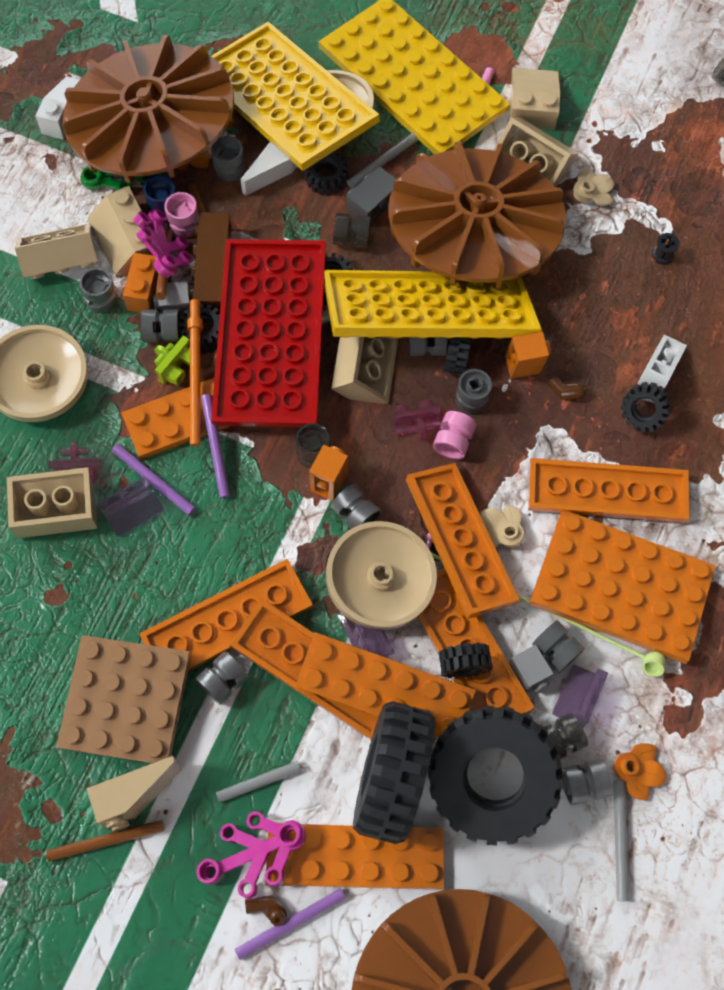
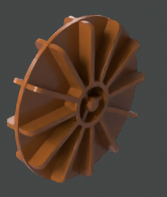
M163 35L161 42L158 44L130 48L128 41L125 40L123 41L124 51L100 63L92 59L88 60L86 65L89 71L80 79L75 87L66 88L64 95L67 102L62 122L65 135L73 151L87 163L89 169L93 172L101 170L115 175H122L127 183H133L136 176L158 174L168 171L170 178L175 177L174 168L192 161L201 154L209 158L213 154L211 146L218 140L225 128L232 126L234 91L226 69L208 54L207 48L202 44L197 45L195 48L181 44H172L170 36Z
M455 141L454 150L444 151L429 157L424 153L417 155L416 164L395 180L388 207L391 235L398 241L404 251L411 256V264L415 268L423 265L438 274L450 277L449 285L455 286L457 280L469 282H492L494 289L501 288L502 281L514 279L527 273L532 275L539 273L541 265L549 260L560 246L566 227V212L562 189L555 187L540 172L541 163L534 160L528 164L521 159L502 153L503 144L498 143L496 150L492 151L464 149L461 141Z
M450 889L429 893L406 903L393 912L378 927L361 954L353 977L351 990H572L568 971L554 943L541 926L525 911L511 902L486 892L469 889Z

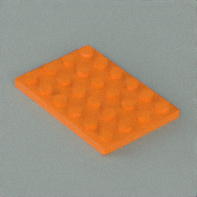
M561 511L528 605L687 664L690 660L716 565L578 514Z

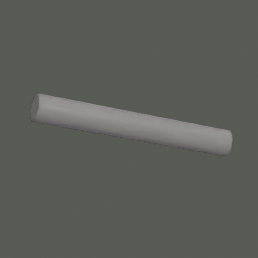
M298 761L284 765L217 791L218 801L222 803L299 773L301 769Z

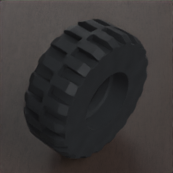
M394 701L383 705L369 745L354 809L353 829L359 835L392 844H398L407 839L419 808L432 755L435 717L429 711Z
M494 705L483 706V709H471L460 718H455L439 736L433 749L428 769L430 795L432 799H435L436 809L442 818L446 817L449 820V826L454 831L459 832L461 830L467 834V839L474 842L477 839L486 840V845L497 846V841H507V845L518 843V838L526 836L529 838L536 834V829L540 825L545 826L551 819V813L554 809H557L560 801V792L563 789L561 760L554 741L549 737L547 730L541 724L539 725L533 721V717L526 713L521 714L514 711V708L506 706L504 708H494ZM488 748H500L511 752L518 758L523 768L524 777L517 793L506 799L491 800L482 797L473 790L468 781L467 770L471 759L479 751Z

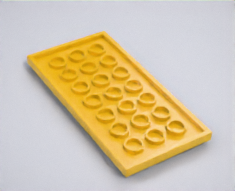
M379 0L318 41L320 50L343 71L363 78L370 85L374 99L407 130L414 133L417 139L434 154L454 150L455 141H461L463 144L506 113L510 108V103L393 0Z
M269 22L212 55L226 69L234 91V109L302 171L380 122L379 114Z
M324 270V285L333 337H469L473 339L494 337L502 339L541 332L542 329L521 276L502 281L501 288L494 289L492 282L457 280L456 285L451 286L449 285L450 277L443 276L434 271Z

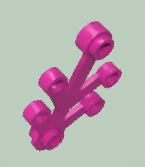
M160 209L151 210L148 215L140 211L133 218L136 225L141 228L136 235L156 257L154 268L160 275L169 278L176 275L178 267H188L193 262L192 256L185 251L190 246L186 238L179 235L173 242L167 243L164 230L167 216ZM180 251V253L175 258H173L169 254L172 252Z
M258 811L251 812L246 820L249 828L254 831L263 829L275 835L265 841L240 831L233 824H225L220 830L221 838L228 843L236 842L248 847V849L220 862L213 859L201 861L197 867L198 879L207 885H214L221 880L223 874L251 862L244 880L238 885V893L246 899H252L257 895L258 886L256 882L269 853L279 849L273 866L265 872V880L274 887L282 885L285 880L283 870L291 851L301 848L306 840V830L301 823L289 820L281 825L266 819ZM259 816L260 823L257 826H253V819ZM233 828V836L231 838H227V831ZM295 831V832H296V838H295V840L289 841V840H288L289 834H290L291 832ZM212 868H215V876L213 878H209V871ZM278 871L279 878L272 882V873ZM247 884H251V892L245 894L244 887Z

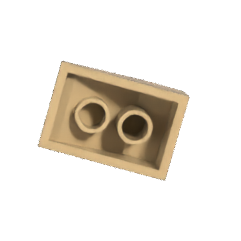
M513 67L509 120L511 117H521L541 130L555 131L560 107L558 71Z
M171 756L87 788L96 822L107 830L112 829V832L128 827L129 821L136 819L182 771L180 764Z

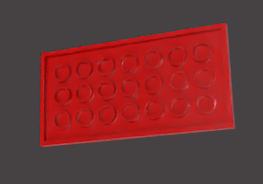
M226 239L211 415L212 424L217 426L317 428L326 241Z

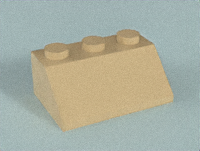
M511 117L498 143L503 144L502 153L521 159L528 164L534 160L541 163L540 172L555 187L566 176L579 154L521 117Z
M129 186L107 194L88 217L89 223L116 277L129 272L134 253L153 255L136 235L141 228L136 225L133 218L141 209Z
M90 223L18 238L15 245V252L23 278L30 276V279H38L44 277V273L54 271L55 274L68 272L70 267L79 266L80 269L91 267L94 265L93 262H97V252Z
M340 337L331 389L350 400L388 404L398 338Z
M88 467L7 477L9 529L16 538L98 529L96 501Z

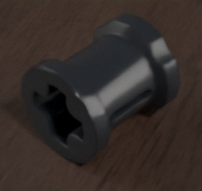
M663 233L659 236L657 246L652 251V258L656 263L666 265L673 260L674 252L679 247L678 237L672 233Z

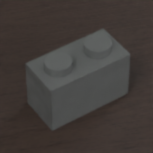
M380 166L375 171L369 172L357 187L354 186L348 191L346 195V210L368 227L389 207V200L396 179Z

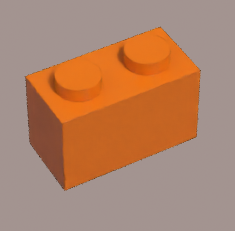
M133 254L122 295L127 311L142 313V310H153V294H156L158 272L154 268L156 261L154 255Z
M543 331L512 337L505 354L510 379L540 374L551 354L550 342L548 339L545 340Z
M323 445L309 470L310 491L330 501H334L348 476V455L342 449Z

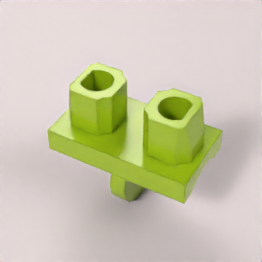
M185 336L175 346L169 343L166 348L157 345L154 349L158 355L154 361L157 365L155 371L159 375L158 381L164 385L168 381L179 386L184 380L185 371L179 367L182 363L190 366V340Z

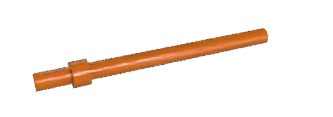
M193 299L190 301V318L187 320V330L190 332V446L199 447L201 446L200 332L203 331V319L200 318V300Z

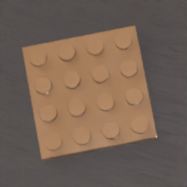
M82 635L56 748L151 764L171 757L192 653L185 650Z

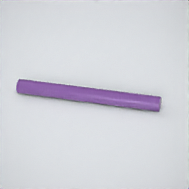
M211 394L202 395L201 399L220 498L230 497L218 428L217 425L211 423L212 396Z
M120 444L114 446L112 452L187 515L190 516L195 512V506Z
M341 888L287 918L281 926H274L235 948L234 950L239 960L345 900L346 898Z

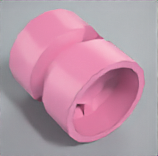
M185 192L172 194L167 198L164 208L169 228L176 237L179 235L184 238L193 237L195 235V222H199L196 201L193 196Z
M446 412L440 426L441 430L438 431L433 443L434 450L450 459H463L469 446L467 439H472L477 424L475 420L461 412Z

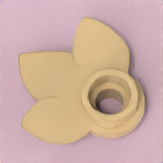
M585 168L577 175L573 195L582 203H588L592 200L601 206L611 205L614 201L608 193L613 189L615 183L609 176L603 174L596 176L592 169Z
M508 505L503 512L495 508H487L480 512V516L495 548L500 545L515 548L521 544L524 539V530L520 525L522 521L521 513L516 507ZM508 532H515L511 536L506 535Z

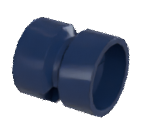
M155 175L144 183L143 192L148 211L160 209L166 215L164 209L165 202L169 196L176 193L174 182L169 177Z

